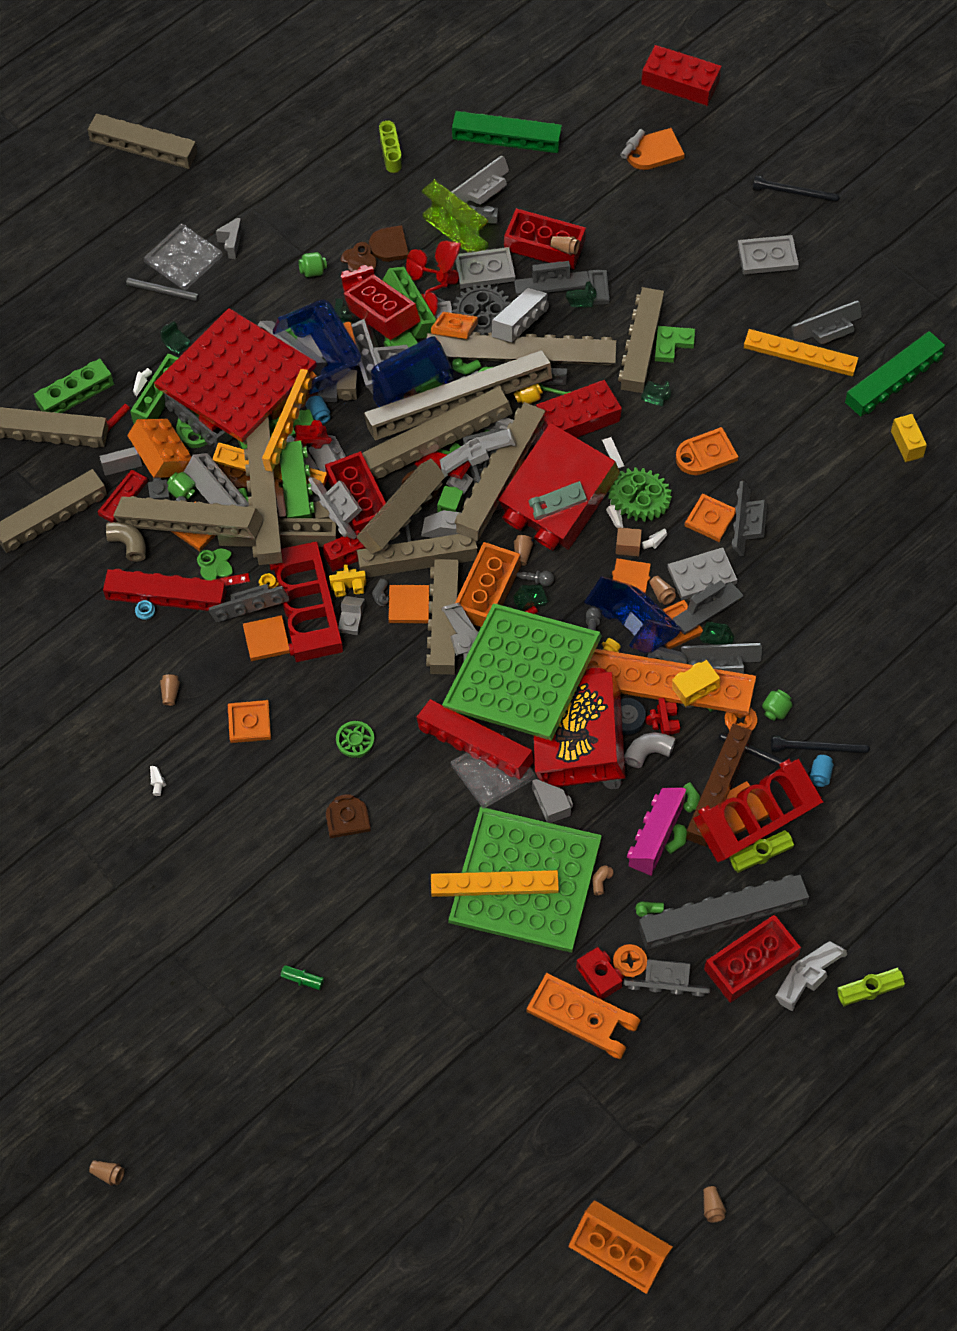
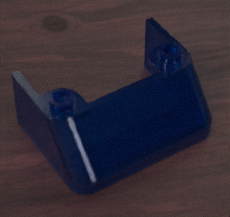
M326 300L316 301L278 317L272 332L274 335L291 328L294 335L300 338L311 335L328 363V366L321 370L320 376L314 378L311 389L308 390L309 395L337 383L358 366L361 360L358 348L334 308Z
M435 336L429 337L375 365L371 371L373 400L378 407H382L404 399V393L433 378L440 383L446 382L447 384L453 382V369L439 340Z
M604 576L600 577L584 601L588 605L600 608L602 610L601 614L606 618L618 619L635 635L629 646L645 654L647 652H654L676 638L682 630L642 590L633 585Z

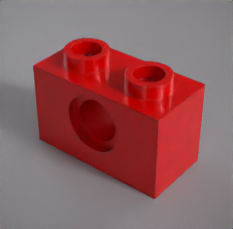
M359 530L354 532L356 536L360 533ZM343 536L323 545L324 557L332 572L343 568V565L357 562V550L366 549L357 537L352 539Z
M597 947L579 958L576 968L596 996L603 1000L622 988L623 976L617 968L614 969L612 967L608 954L605 951L602 952ZM604 970L607 974L599 976L596 974V971Z

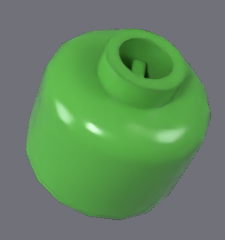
M319 252L303 254L302 258L299 259L300 273L304 274L307 278L321 276L324 269L327 268L325 257L322 258Z
M175 472L167 481L168 491L175 498L183 496L189 500L196 493V490H194L195 481L185 472Z
M781 690L771 691L762 704V708L766 711L764 715L773 721L776 718L783 720L792 708L791 697Z

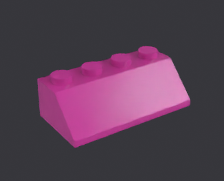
M662 788L659 795L655 794L651 803L654 807L651 812L647 811L643 820L645 826L643 830H638L635 837L637 843L635 847L631 846L627 854L629 867L652 876L673 827L683 809L686 795L685 788Z

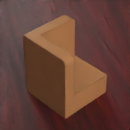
M618 528L616 554L639 556L642 530Z

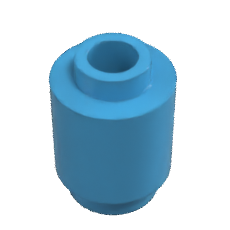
M311 396L305 404L306 408L310 409L314 420H320L322 424L326 423L330 419V411L321 396Z
M818 755L813 761L809 778L815 786L824 787L830 783L834 767L831 757Z

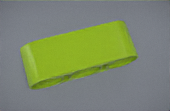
M383 121L379 125V133L387 171L396 173L402 168L396 127L391 121Z

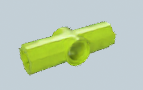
M784 830L767 839H759L754 845L735 853L729 858L734 870L739 873L756 864H765L770 858L793 848L794 844L789 832ZM758 849H763V850H765L767 853H765V854H760V853H758L757 850H758Z
M895 968L877 975L870 974L862 980L837 988L840 1002L843 1006H847L865 999H875L880 994L904 987L905 983L901 971ZM866 984H872L876 989L869 990Z

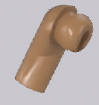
M607 865L601 866L593 875L594 895L604 894L603 881L613 876V869Z

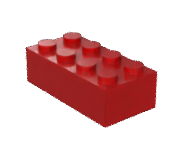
M655 45L642 70L641 84L708 106L720 81L721 66Z
M516 209L504 236V248L509 247L510 252L549 263L569 261L570 268L574 269L585 243L586 227ZM563 236L578 239L580 246L577 254L569 255L551 247L552 237Z
M374 274L344 293L349 311L360 319H365L371 327L390 340L398 337L401 333L420 322L416 304Z
M605 380L536 404V407L545 410V422L541 427L543 432L552 423L576 438L619 422L622 411L621 406Z
M360 451L325 464V470L328 474L327 479L331 488L339 480L344 482L362 509L349 522L354 532L357 530L361 532L386 504Z
M774 914L706 960L704 970L731 1003L797 958L801 947Z

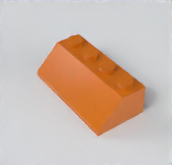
M483 542L455 602L461 604L472 624L482 627L493 603L503 606L521 567L519 553Z
M595 1200L585 1211L568 1246L646 1294L672 1249L671 1245Z

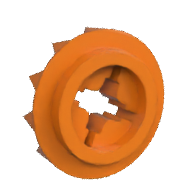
M750 708L749 715L726 712L725 725L729 731L732 724L753 731L757 724V715L752 708ZM736 717L740 719L745 717L744 724L742 722L736 724Z
M627 944L617 949L613 957V965L621 972L623 977L634 978L641 975L646 969L647 956L640 947ZM628 954L632 960H636L632 968H630L628 963H624L627 961Z

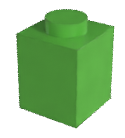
M444 486L437 504L438 512L443 510L459 512L463 503V491L457 487Z

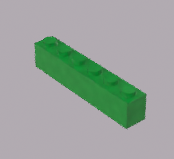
M456 111L452 125V139L558 153L562 125Z
M930 331L849 390L845 403L860 417L866 413H871L876 405L880 402L884 403L892 393L899 392L904 384L912 382L920 372H925L932 363L939 362L944 356L945 345Z

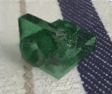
M590 281L586 282L585 290L577 289L567 291L566 299L571 307H593L594 299L597 297V291Z
M336 298L334 309L335 328H340L345 322H351L352 325L353 315L347 314V306H344L343 299Z
M175 321L165 325L160 331L162 342L176 355L191 345L190 340L178 330Z
M647 381L641 395V400L663 406L665 400H669L672 392L669 389L670 382L666 381L663 386Z
M522 585L513 596L514 603L520 611H525L528 606H545L548 602L542 585Z
M707 622L699 638L703 643L716 645L732 644L734 634L727 624Z

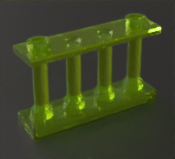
M433 180L422 190V193L432 201V206L423 213L425 220L454 242L461 243V247L468 253L484 251L488 248V242L479 236V230L488 223L485 217L436 180Z

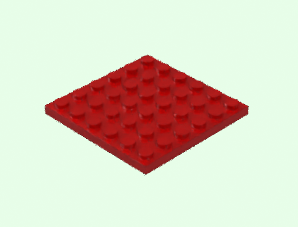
M228 308L154 382V385L160 391L243 443L290 394L300 370H308L310 374L317 367V364L313 359Z

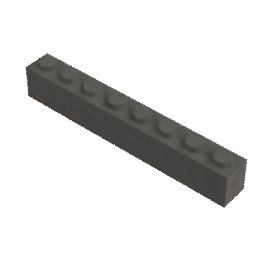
M787 875L779 881L769 880L761 886H748L736 893L730 891L718 898L708 897L700 903H687L682 908L675 910L669 908L657 915L647 914L642 919H639L638 928L645 948L648 950L805 906L809 896L801 875Z

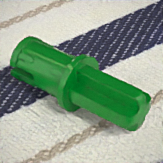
M286 965L281 971L282 978L297 982L299 986L305 985L319 991L322 988L324 978L307 973L305 969L301 971Z

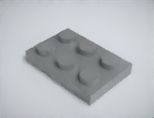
M793 235L738 240L737 246L743 274L798 269L799 263Z
M509 247L461 253L456 258L455 263L459 274L460 289L473 287L474 284L480 286L481 283L489 285L515 280Z
M723 548L670 563L667 567L681 601L691 598L697 592H703L709 584H715L720 580L725 585L730 582L737 584L736 575Z

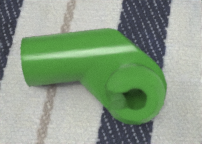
M457 358L452 362L453 369L465 375L481 368L478 360L466 364L460 358Z
M676 824L673 827L674 840L665 845L669 854L685 845L687 838L685 826Z
M641 901L635 907L636 914L643 917L647 913H662L664 911V903Z

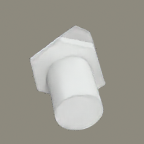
M148 368L142 373H137L133 393L136 397L147 383V378L152 375L151 370Z
M610 504L606 511L615 527L623 528L620 515L621 509L615 511V505Z
M664 528L649 536V540L641 542L643 549L657 548L667 536L666 529Z
M150 766L151 785L154 786L153 795L160 796L162 787H165L166 783L159 769L155 766Z

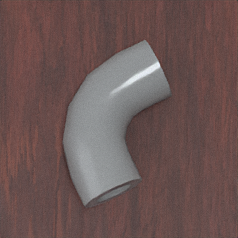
M657 732L643 734L629 746L624 755V762L632 767L641 768L645 758L651 753H659L670 757L676 738Z

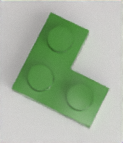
M658 326L655 361L674 363L675 347L694 348L695 329Z

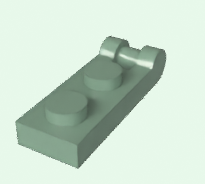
M578 481L540 497L531 498L528 502L534 510L533 516L535 520H539L586 502L587 498L581 482ZM546 503L547 508L541 509L540 505Z

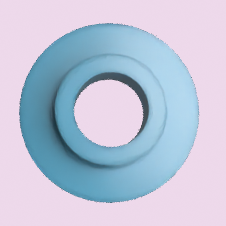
M147 600L140 601L135 607L136 616L142 620L150 619L155 614L154 605Z

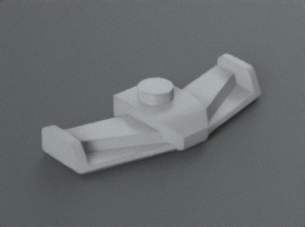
M506 429L476 437L440 459L443 475L445 477L448 476L450 471L468 460L472 466L483 463L485 460L490 459L488 451L509 445L516 446L511 430Z
M454 603L442 607L441 610L445 613L456 634L450 637L456 656L463 654V660L465 661L479 632L474 628L461 604Z
M829 941L801 960H798L791 967L788 976L775 996L778 1002L785 1008L793 1011L805 987L814 991L827 978V973L823 969L841 957L847 956L846 949Z

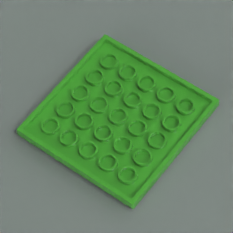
M493 603L442 706L460 714L552 741L602 635L598 631Z
M480 807L462 873L558 870L559 891L558 893L455 896L448 920L449 923L572 953L602 835Z

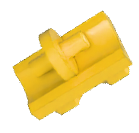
M346 564L343 565V571H336L337 575L329 576L331 591H334L336 597L346 595V588H353L354 594L364 593V587L366 586L365 571L356 572V569L348 570V565Z

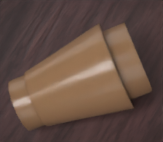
M553 236L551 239V247L569 255L577 254L580 241L575 237Z
M518 535L516 540H514V552L520 554L521 566L527 565L533 546L532 538L526 535Z
M655 576L650 580V585L660 603L667 605L676 598L675 589L659 576Z
M163 675L162 680H160L163 705H175L180 686L179 677L176 675Z
M94 1160L90 1165L89 1172L109 1185H119L124 1176V1168L120 1164Z
M716 1187L705 1188L703 1190L704 1216L708 1222H719L725 1218L726 1209Z

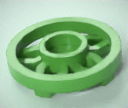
M347 722L339 728L336 734V744L339 751L344 755L360 758L372 749L374 733L363 722ZM351 726H356L353 731L347 728ZM365 729L369 732L370 736L364 735ZM340 735H342L343 738L346 739L343 740L341 744L339 742ZM359 747L360 752H357L355 748Z

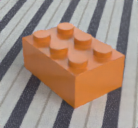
M137 419L127 435L153 478L171 477L175 472H184L191 459L189 451L168 419Z

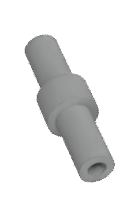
M639 129L635 136L631 137L626 143L625 149L620 154L622 158L626 159L631 151L638 147L639 141L645 134L642 129Z

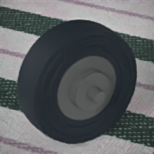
M621 699L623 734L631 735L637 733L645 724V709L635 699Z

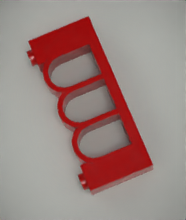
M317 541L281 549L282 563L269 564L271 571H275L278 587L283 586L289 596V601L283 603V608L286 616L289 618L288 629L291 644H288L290 656L294 655L296 662L342 653L340 633ZM315 569L317 580L296 585H289L283 582L284 578L288 575ZM316 593L321 594L323 604L299 609L289 606V602L295 598ZM325 616L329 627L301 633L294 629L302 621Z
M799 758L792 762L788 759L780 763V769L764 777L759 782V785L755 784L741 790L736 798H729L712 808L707 805L698 810L699 815L694 817L693 820L717 862L727 859L823 803ZM771 780L780 783L794 809L785 814L782 813L771 793ZM749 793L755 794L760 799L772 820L763 827H760L747 803ZM726 806L736 810L749 835L739 841L724 816Z

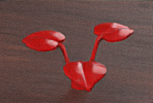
M451 241L439 243L435 252V259L438 262L437 266L440 268L439 271L425 267L427 256L422 250H411L407 256L406 271L412 280H419L424 270L437 274V280L442 283L426 290L425 294H421L434 317L438 308V300L432 291L443 287L447 288L448 284L455 285L458 282L459 274L456 270H452V267L458 256L461 243Z

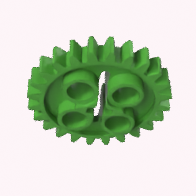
M635 467L634 472L627 468L626 473L620 471L619 476L608 491V499H611V505H615V511L621 509L620 515L627 513L628 519L634 516L635 521H637L641 517L644 522L646 517H648L652 521L654 516L660 518V514H665L666 509L669 508L672 497L670 496L671 490L668 489L669 484H664V478L658 479L659 474L653 476L652 470L646 473L645 469L642 468L640 472Z

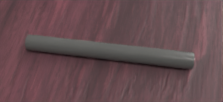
M127 278L126 285L193 301H198L199 294L131 278Z

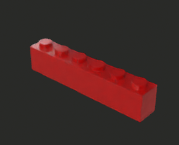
M121 569L107 570L103 588L106 600L133 603L147 600L153 605L209 611V607L225 603L227 593L225 582L216 579L210 581L197 577L183 578L178 575L164 576L159 573L146 574L140 571L128 572Z
M431 699L416 716L418 727L423 733H429L439 741L447 742L453 745L455 749L469 753L474 759H480L490 767L504 771L510 777L514 776L521 779L534 762L531 749L453 710L447 709Z

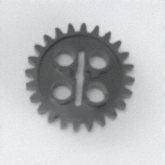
M481 283L480 288H477L474 284L473 290L467 287V293L461 291L460 297H456L452 313L478 317V324L472 332H479L480 335L488 336V333H492V320L511 302H508L509 296H504L503 290L498 293L497 286L492 290L490 284L487 288H484L483 283Z

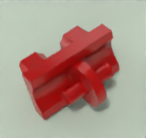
M363 265L353 272L349 270L343 271L341 280L344 292L374 274L373 266Z
M313 420L311 425H296L294 427L296 433L294 441L301 440L304 447L307 443H310L312 447L320 449L323 444H330L332 441L331 437L327 435L326 426H323L320 420Z
M658 698V714H656L655 709L650 710V715L646 717V724L652 725L653 730L659 729L658 724H660L662 734L679 733V720H668V716L677 715L676 702H665V698Z

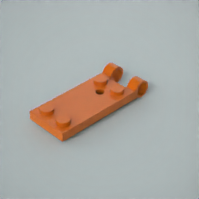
M548 973L545 974L527 1007L528 1013L605 1050L609 1055L617 1059H621L626 1050L623 1044L610 1039L617 1024L620 1023L630 1031H636L641 1022L637 1016L619 1009ZM592 1018H596L598 1020V1023L596 1025L590 1023V1020Z

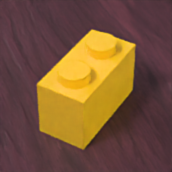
M909 414L895 418L891 433L905 462L924 457L927 444L913 415Z
M707 660L694 664L690 670L680 672L672 679V689L685 707L720 688V677Z

